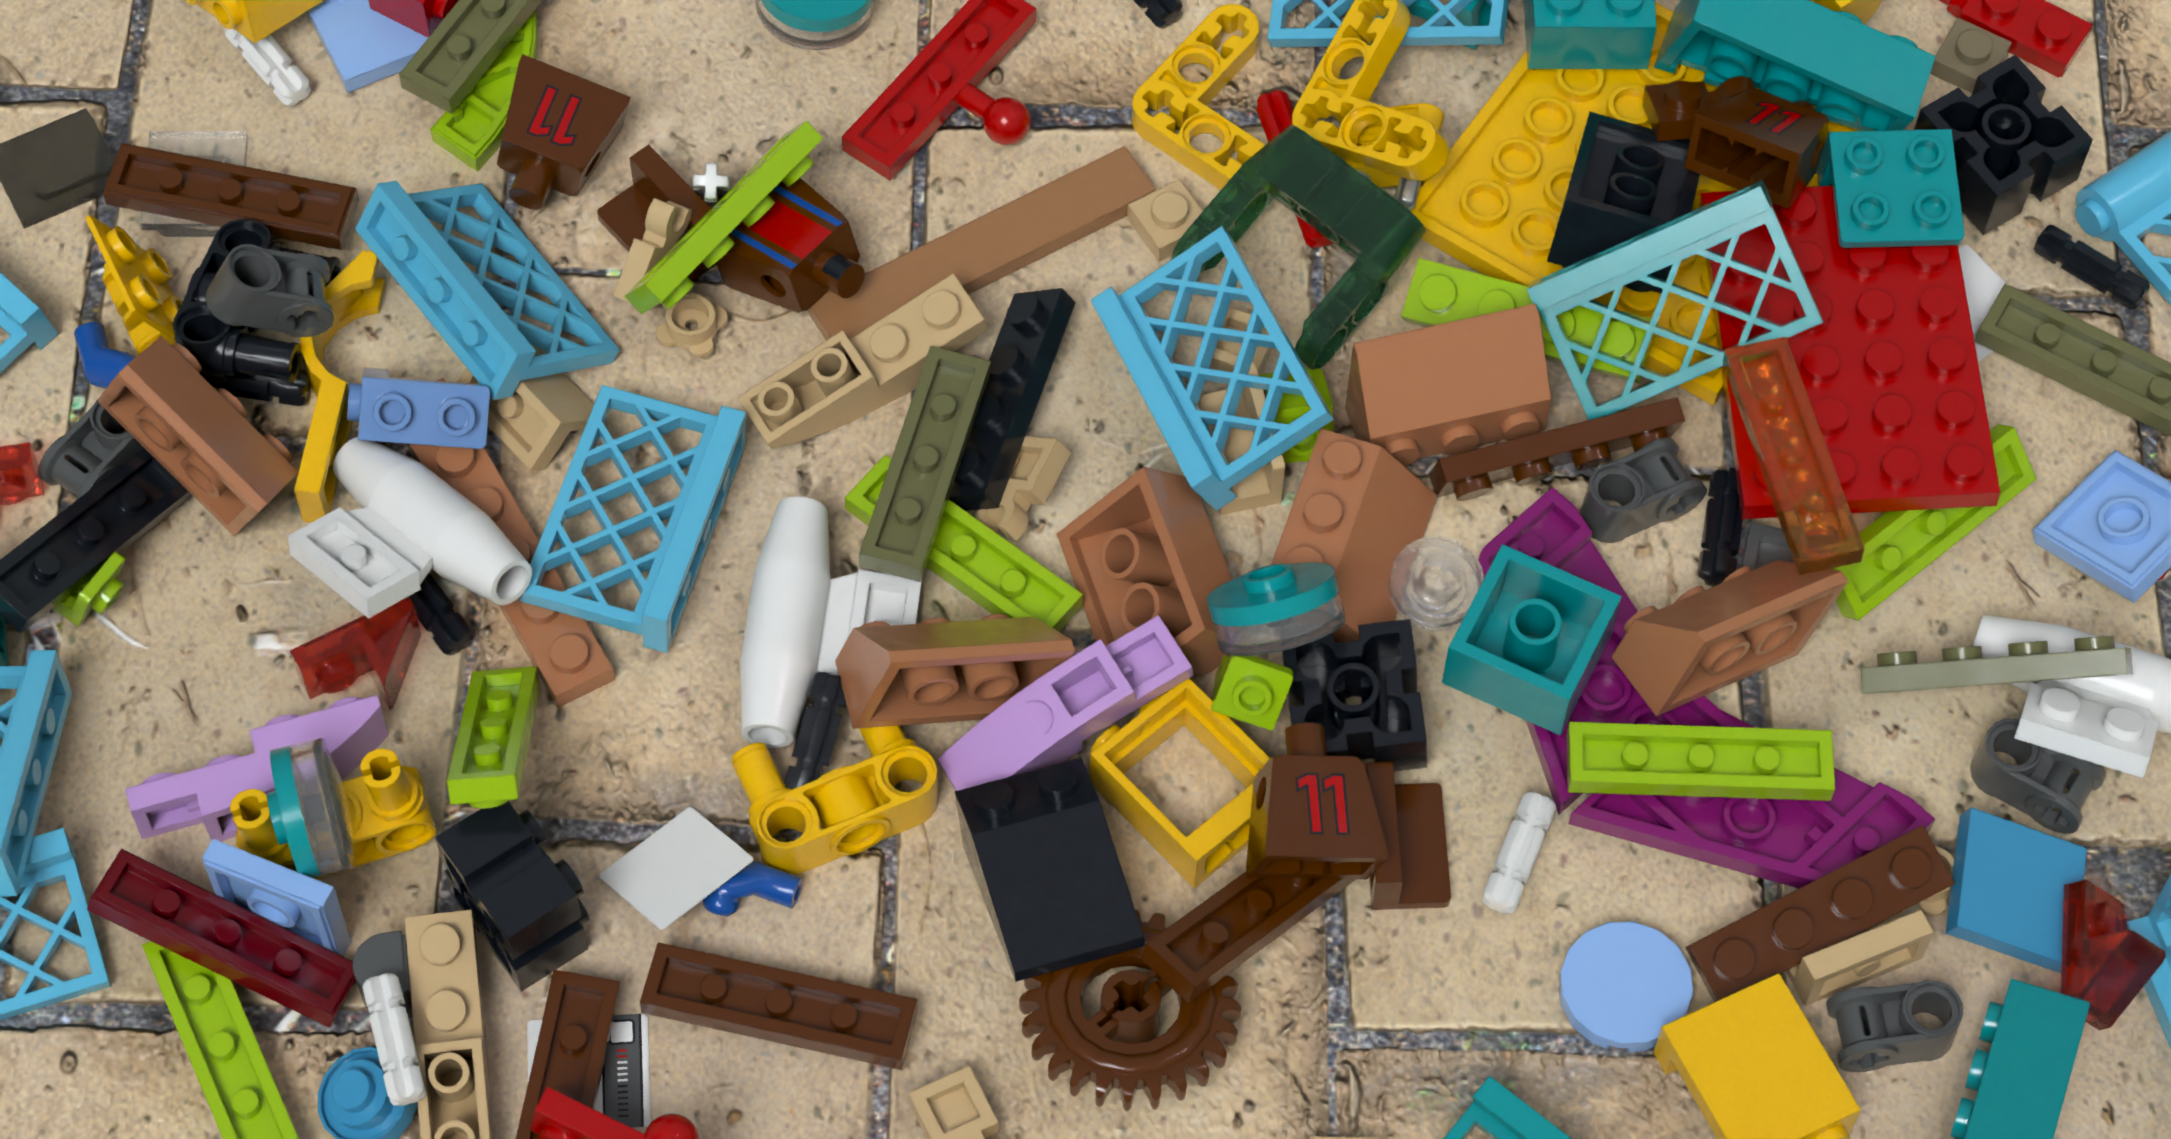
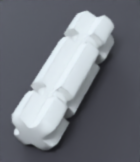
M223 27L228 40L236 49L243 50L241 55L268 86L275 87L273 92L284 105L292 107L298 104L300 100L308 98L311 93L309 79L298 66H291L293 60L271 35L254 43L233 28L226 29Z
M716 163L705 164V175L694 174L693 176L694 191L699 196H704V200L710 208L718 202V196L723 197L730 190L729 176L718 175V164Z
M1534 791L1526 792L1522 796L1516 811V817L1511 823L1495 862L1493 873L1490 874L1484 889L1482 901L1489 909L1497 910L1503 914H1512L1516 910L1524 885L1528 881L1543 844L1544 836L1548 832L1554 817L1556 803L1550 797L1542 796Z
M392 973L370 977L365 980L362 988L369 1013H371L369 1018L380 1065L383 1072H385L383 1078L387 1095L393 1106H404L419 1102L425 1097L426 1090L420 1067L417 1066L419 1060L408 1014L403 1006L405 1001L398 977Z

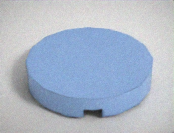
M1607 922L1586 931L1568 949L1559 975L1560 1006L1571 1026L1592 1044L1609 1049L1610 1046L1627 1048L1626 1052H1643L1655 1047L1661 1027L1686 1016L1693 995L1691 968L1679 946L1659 930L1636 922Z

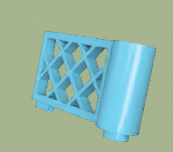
M2170 130L2077 192L2075 215L2079 225L2087 234L2104 241H2114L2171 305V258L2153 255L2140 241L2142 237L2150 232L2171 235V220H2169L2171 219Z

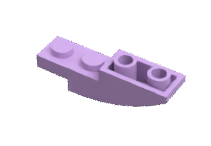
M1158 615L1106 646L1101 639L1035 680L957 740L937 759L938 763L955 791L1062 763L1083 750L1082 741L1193 677V668Z
M378 695L364 699L360 697L343 698L331 704L327 709L302 716L288 714L275 717L268 721L265 726L249 730L255 753L245 756H220L210 761L205 767L180 774L170 772L155 774L145 779L140 785L125 788L130 811L141 838L146 839L203 822L210 840L224 841L236 837V825L230 811L232 799L238 793L248 789L261 790L266 796L268 792L275 791L270 763V750L290 745L293 747L308 793L321 787L339 783L361 764L362 759L367 753L375 750L389 735Z

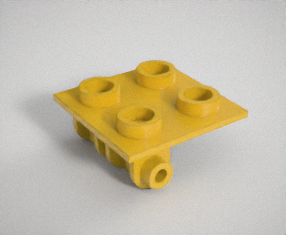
M89 214L85 217V220L106 261L103 267L105 272L102 276V281L116 305L118 314L123 317L122 322L126 330L129 331L128 334L136 348L137 354L142 353L161 336L172 346L175 343L173 322L183 301L174 295L168 283L173 277L170 267L155 249L149 248L144 250L136 245L121 227L116 226L112 229Z

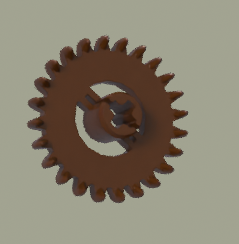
M1135 909L1146 946L1147 942L1167 929L1165 928V915L1155 913L1147 923L1142 922L1139 911ZM1144 946L1024 979V986L1028 991L1023 993L1019 999L1020 1011L1027 1015L1022 1022V1034L1025 1038H1031L1034 1034H1039L1032 1044L1031 1053L1035 1061L1041 1060L1046 1054L1054 1053L1048 1064V1077L1051 1081L1056 1080L1060 1073L1069 1069L1072 1070L1070 1094L1073 1097L1079 1094L1083 1086L1092 1081L1096 1083L1095 1103L1098 1107L1104 1104L1108 1094L1113 1088H1116L1120 1091L1123 1108L1128 1112L1132 1107L1136 1091L1143 1089L1150 1101L1151 1107L1156 1110L1160 1104L1162 1085L1166 1084L1175 1092L1176 1098L1179 1101H1183L1187 1090L1185 1074L1195 1078L1199 1086L1205 1087L1209 1080V1068L1205 1060L1213 1062L1214 1066L1219 1069L1225 1066L1227 1053L1220 1041L1224 1042L1228 1047H1232L1236 1043L1238 1032L1232 1023H1236L1240 1019L1242 1010L1240 1004L1233 999L1238 991L1237 981L1226 975L1190 1003L1175 991L1180 1007L1178 1018L1166 1033L1156 1037L1159 1029L1161 999L1173 988L1141 960L1145 949ZM1135 966L1149 969L1147 973L1125 970L1110 976L1102 988L1100 1011L1089 1020L1086 1019L1083 1014L1081 1000L1084 990L1096 976L1111 968Z

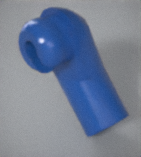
M85 323L78 326L74 332L85 376L96 387L106 389L116 375L136 358L128 352L110 349L104 325L101 323Z
M752 861L748 866L704 898L702 902L707 911L726 917L737 911L739 898L752 895L793 909L802 890L803 878Z

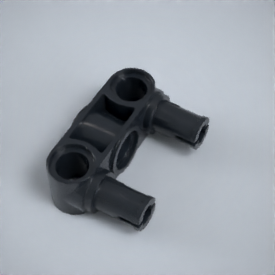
M253 219L230 221L217 231L200 267L196 268L191 277L187 293L173 322L175 343L185 347L197 359L202 368L199 374L212 387L223 384L231 377H238L241 373L265 376L293 383L297 378L301 364V353L299 352L301 348L299 343H288L255 335L258 328L232 326L223 323L209 310L205 296L207 288L231 250L239 245L253 244L265 249L294 254L304 252L289 249L286 243L280 242L278 238L271 237L269 229L261 222ZM320 256L328 262L330 267V278L325 287L341 272V267H338L340 264L338 257Z

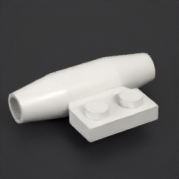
M358 437L349 440L340 448L333 462V472L361 508L344 511L339 507L288 535L290 555L368 619L421 590L420 584L431 569L440 576L498 605H507L516 601L526 591L532 578L531 565L489 515L423 464L376 441L358 440Z
M795 496L779 501L753 574L740 655L741 734L748 742L752 744L762 742L765 743L767 748H781L793 742L808 699L813 676L817 672L838 675L835 660L853 628L875 621L887 622L890 625L916 624L921 582L891 574L860 569L856 573L830 579L828 510L822 503L811 498Z
M1983 614L1973 646H1982V658L2009 656L2008 644L2048 641V653L2075 651L2074 639L2100 636L2064 625ZM2114 641L2115 648H2131L2133 674L2009 683L2028 693L2014 737L2027 743L2143 778L2151 757L2156 733L2171 734V659L2156 653Z

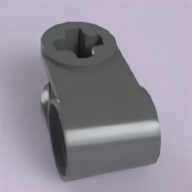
M253 244L239 245L228 254L206 290L205 300L209 310L220 321L232 326H248L284 332L295 337H311L326 332L334 322V312L331 305L326 302L325 285L329 282L330 267L326 260L313 254H294L265 249Z
M96 400L85 415L65 435L59 437L47 449L39 464V478L50 486L59 484L79 499L144 447L129 432L115 434L123 426Z
M1666 437L1655 440L1645 445L1639 451L1611 463L1603 464L1593 472L1580 509L1581 516L1592 531V538L1606 543L1622 541L1656 524L1671 521L1687 514L1704 499L1707 494V488L1699 479H1692L1677 456L1679 446L1674 439ZM1603 500H1614L1622 506H1612Z
M2003 719L1994 723L1987 731L1971 762V777L1976 786L1985 794L1993 796L2029 815L2034 821L2049 830L2063 834L2076 832L2083 819L2080 811L2090 792L2099 789L2105 780L2106 772L2103 766L2015 739L2019 719ZM1995 752L2009 754L2016 760L2018 765L2004 763L1997 757ZM2074 769H2077L2079 772L2078 774H2075L2072 771ZM2064 786L2068 788L2066 794L2062 792ZM2052 806L2058 808V810L2053 811Z
M1934 980L1879 988L1871 986L1856 987L1838 992L1826 1001L1828 1016L1836 1019L1842 1044V1050L1837 1055L1840 1069L1847 1072H1867L1889 1065L1933 1061L1942 1058L1950 1051L1963 1017V1003L1958 993L1949 985ZM1930 1013L1940 1019L1944 1027L1927 1029L1916 1022L1913 1015Z

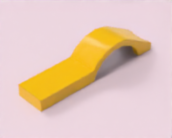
M363 250L325 287L326 302L331 305L334 312L333 325L326 332L319 335L300 337L302 359L309 376L310 385L317 397L294 489L304 522H313L332 510L339 481L333 472V462L340 448L349 440L353 421L347 420L349 396L347 383L330 374L321 362L325 347L338 330L359 317L380 312L386 283L384 278L375 277L379 259L373 251Z

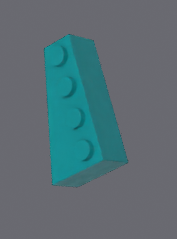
M1681 0L1674 9L1654 68L1675 74L1678 64L1706 72L1703 82L1719 87L1724 81L1732 77H1749L1752 79L1754 86L1762 91L1791 102L1803 100L1815 105L1816 111L1824 114L1831 122L1860 131L1904 130L1915 119L1936 56L1919 49L1913 41L1905 37L1889 36L1864 25L1857 16L1851 13L1833 11L1810 0Z
M2011 979L2004 1004L1992 1001L1989 1003L1979 1040L1991 1043L1990 1052L1979 1049L1975 1050L1965 1088L1978 1092L1976 1100L1961 1098L1950 1137L1957 1139H2053L2091 1002Z

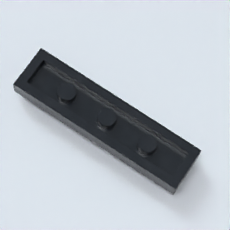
M1063 288L1016 293L1013 296L989 361H991L990 376L949 496L950 501L965 511L999 508L1076 303Z
M145 448L141 449L0 560V615L19 633H22L97 573L115 551L119 554L192 497V494Z

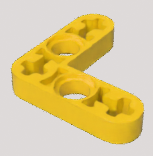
M1355 0L1352 3L1294 108L1292 124L1299 135L1316 150L1409 180L1422 181L1437 174L1445 165L1449 154L1445 138L1431 122L1424 118L1369 102L1370 97L1408 31L1411 22L1410 12L1402 0ZM1356 57H1364L1362 68L1355 76L1346 80L1339 79L1341 68L1346 62ZM1332 114L1340 123V127L1338 129L1333 123L1323 120L1317 123L1316 121L1319 118L1327 119ZM1373 123H1382L1381 133L1374 142L1369 145L1358 146L1357 140L1364 128ZM1402 140L1406 145L1414 148H1422L1425 143L1426 146L1422 151L1413 150L1408 155L1399 143Z
M1227 4L1213 10L1137 89L1132 103V125L1134 130L1143 139L1236 201L1245 205L1259 206L1274 199L1280 190L1282 163L1279 156L1270 147L1207 106L1253 57L1258 46L1259 22L1256 15L1249 8L1242 5ZM1236 30L1242 31V38L1238 35L1230 36L1222 45L1221 55L1217 52L1221 45L1222 31L1227 34H1232ZM1198 63L1209 68L1212 75L1202 82H1190L1184 79L1179 71L1185 65ZM1163 106L1169 108V115L1163 112L1157 113L1154 117L1148 115V107L1155 111L1160 110ZM1176 126L1180 128L1179 134H1175ZM1210 133L1217 136L1223 145L1215 152L1202 153L1195 150L1191 146L1190 141L1198 134ZM1234 152H1238L1237 161L1232 158ZM1258 169L1265 171L1264 179L1257 175L1252 177L1250 181L1243 178L1244 171L1250 174L1257 172Z

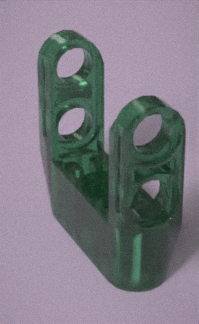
M1289 125L1239 168L1180 238L1173 250L1171 260L1221 226L1230 233L1236 244L1271 201L1276 199L1356 260L1304 321L1302 335L1294 348L1305 365L1311 369H1321L1392 288L1426 233V229L1421 221L1401 203L1309 134L1294 125ZM1221 251L1203 263L1200 273L1215 268L1225 257L1224 253Z

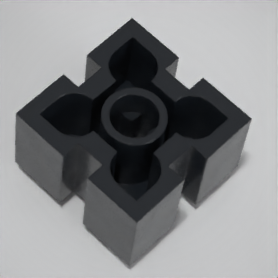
M2016 54L1979 75L1972 95L1969 98L1958 87L1920 109L1914 130L1952 129L1961 210L1983 235L2022 212L2028 193L2033 194L2041 202L2077 181L2093 140L2062 105L2051 112L2048 111L2041 103L2046 87Z
M1410 619L1358 625L1359 640L1334 643L1332 628L1280 634L1283 666L1293 671V682L1287 694L1291 725L1308 722L1323 725L1325 728L1327 756H1355L1361 760L1373 759L1374 762H1393L1394 771L1427 768V738L1421 694L1417 692V664ZM1361 697L1362 704L1347 705L1346 698Z
M509 801L497 807L480 809L435 837L440 858L447 867L444 872L451 895L462 910L472 909L476 930L482 932L491 945L492 952L521 992L552 973L554 969L557 970L588 950L585 930L582 925L590 921V918L578 898L584 894L583 887L572 868L564 859L554 864L548 854L546 855L542 846L548 843L546 836L534 816L527 809L518 814Z

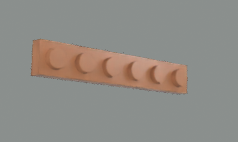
M441 378V379L437 380V381L446 382V381L444 380V378ZM406 444L415 461L426 466L489 515L527 562L531 563L539 540L485 448L473 449ZM555 568L545 572L540 586L561 592L567 590ZM520 597L510 604L499 605L533 666H537L538 675L557 708L615 680L614 669L585 619L520 602Z

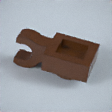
M1745 76L1732 77L1724 81L1712 92H1708L1704 82L1675 81L1670 84L1645 86L1642 106L1657 141L1690 139L1695 115L1698 111L1749 89L1756 88L1752 79Z

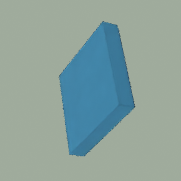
M1969 808L1959 816L1952 875L1955 884L1951 886L1945 934L2061 974L2074 968L2087 848L1975 808Z

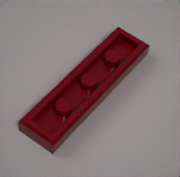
M122 848L89 901L88 911L328 1028L332 1026L356 983L352 960Z

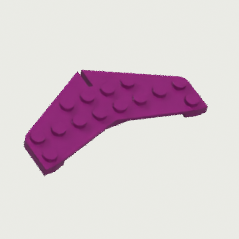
M1552 487L1482 549L1476 569V580L1480 588L1501 545L1504 544L1622 596L1613 633L1561 736L1526 721L1551 795L1556 803L1558 815H1560L1583 794L1568 792L1566 733L1569 722L1755 727L1720 710L1705 696L1656 717L1611 657L1626 634L1623 629L1624 625L1638 611L1592 543V531L1577 508ZM1834 768L1835 791L1831 801L1592 793L1571 813L1568 824L1799 889L1921 825L1925 827L1928 833L1934 824L1935 818L1912 798L1881 782L1872 787Z

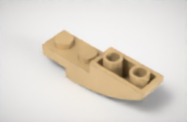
M953 273L853 338L849 339L843 330L737 398L770 449L789 445L855 421L916 389L930 346L955 352L988 331L989 327Z
M471 909L404 917L414 1038L419 1060L417 1066L420 1067L426 1090L425 1097L418 1102L421 1139H493L484 999L479 976L474 913Z

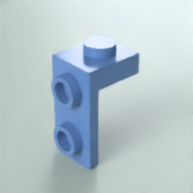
M364 367L362 384H349L347 420L359 421L358 440L482 449L486 446L490 389L487 385L390 378L389 369Z

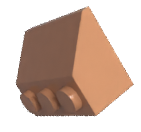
M1536 304L1353 343L1345 409L1356 439L1382 446L1404 467L1414 463L1419 458L1442 453L1456 455L1472 451L1478 445L1501 440L1510 441L1537 434L1546 429L1551 404V392L1540 316Z
M161 336L116 375L97 402L235 536L298 474V471L290 464L293 461L292 455L278 439L270 434L262 436L245 419L247 411L234 395L222 388L216 391L199 374L202 368L197 359L182 345L174 343L171 346Z
M1320 429L1271 565L1310 562L1328 564L1335 570L1339 592L1327 603L1308 612L1293 616L1292 620L1286 624L1272 627L1291 633L1332 628L1334 643L1359 640L1358 625L1395 621L1431 518L1437 495L1382 446Z
M1143 466L1057 533L1076 589L1083 594V608L1096 642L1101 639L1106 646L1159 615L1191 664L1193 677L1210 673L1219 667L1223 655L1230 657L1234 651L1242 650L1255 640L1250 626H1222L1215 624L1211 620L1207 596L1217 587L1231 581L1232 578L1200 495L1191 488L1186 477Z
M1781 560L1773 561L1754 570L1749 566H1744L1727 576L1719 585L1707 590L1703 586H1696L1682 594L1669 606L1659 610L1655 606H1648L1637 612L1624 625L1623 629L1626 634L1611 657L1657 717L1798 655L1848 583V579L1838 570Z
M994 614L973 621L950 622L946 618H932L919 624L890 625L883 621L866 623L860 627L853 628L835 663L838 675L840 676L853 729L983 720L1025 687L1072 657L1075 649L1070 638L1036 617L1009 618V616L1004 614Z

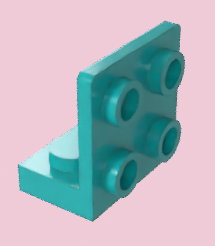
M1952 129L1828 133L1817 169L1818 185L1832 186L1838 243L1841 247L1946 246L1961 244L1964 238V226Z

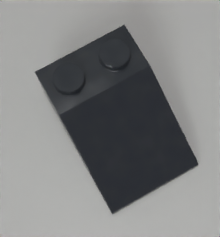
M1589 112L1547 262L1561 265L1563 268L1691 212L1700 174L1684 168L1690 140L1657 141L1653 130L1650 128ZM1672 265L1650 275L1667 280ZM1640 280L1625 285L1627 288L1637 292L1653 291L1661 294L1663 290Z
M1082 758L955 791L963 848L1015 982L1145 946L1144 936L1100 800Z

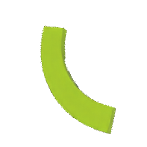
M535 11L452 114L446 111L430 128L432 140L477 172L501 145L518 64L522 54L534 59L537 58L538 25Z

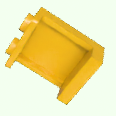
M1779 973L1670 1022L1660 1029L1653 1051L1655 1057L1666 1075L1678 1070L1717 1139H1851L1849 1134L1861 1109Z

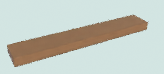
M1123 146L865 273L862 286L850 298H842L831 291L825 293L808 309V314L825 340H828L842 330L851 339L953 273L967 294H970L1127 216L1128 204L1156 191V189L1128 149Z

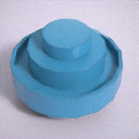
M375 1047L353 1049L338 1058L323 1077L318 1091V1114L324 1128L335 1139H398L413 1120L418 1102L404 1106H393L391 1104L383 1078L385 1072L382 1070L377 1048Z

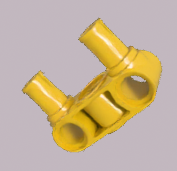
M899 725L859 728L872 755L871 758L854 765L834 769L817 780L795 789L786 788L765 743H753L741 748L734 753L731 761L751 803L748 810L749 824L759 843L762 862L770 867L798 875L840 857L863 852L886 838L918 826L930 819L936 811L938 803V779L934 759L927 751L917 746L914 740L906 739ZM904 780H914L923 785L913 792H901L894 788V785ZM785 829H793L802 833L801 837L791 842H780L772 838L776 833Z
M384 748L375 749L367 753L361 761L360 768L363 776L335 785L321 787L308 793H324L330 814L329 820L316 825L324 875L314 879H321L343 871H351L356 867L413 850L432 840L436 835V827L421 773L417 768L401 766L396 754L392 750ZM248 789L238 793L230 804V811L233 815L232 819L236 825L237 848L297 872L289 844L279 845L266 794L257 789ZM337 822H348V826L343 832L335 836H323L329 826Z

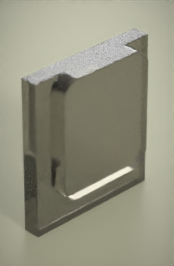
M87 108L0 143V183L23 229L103 196L105 185L114 164L113 155Z

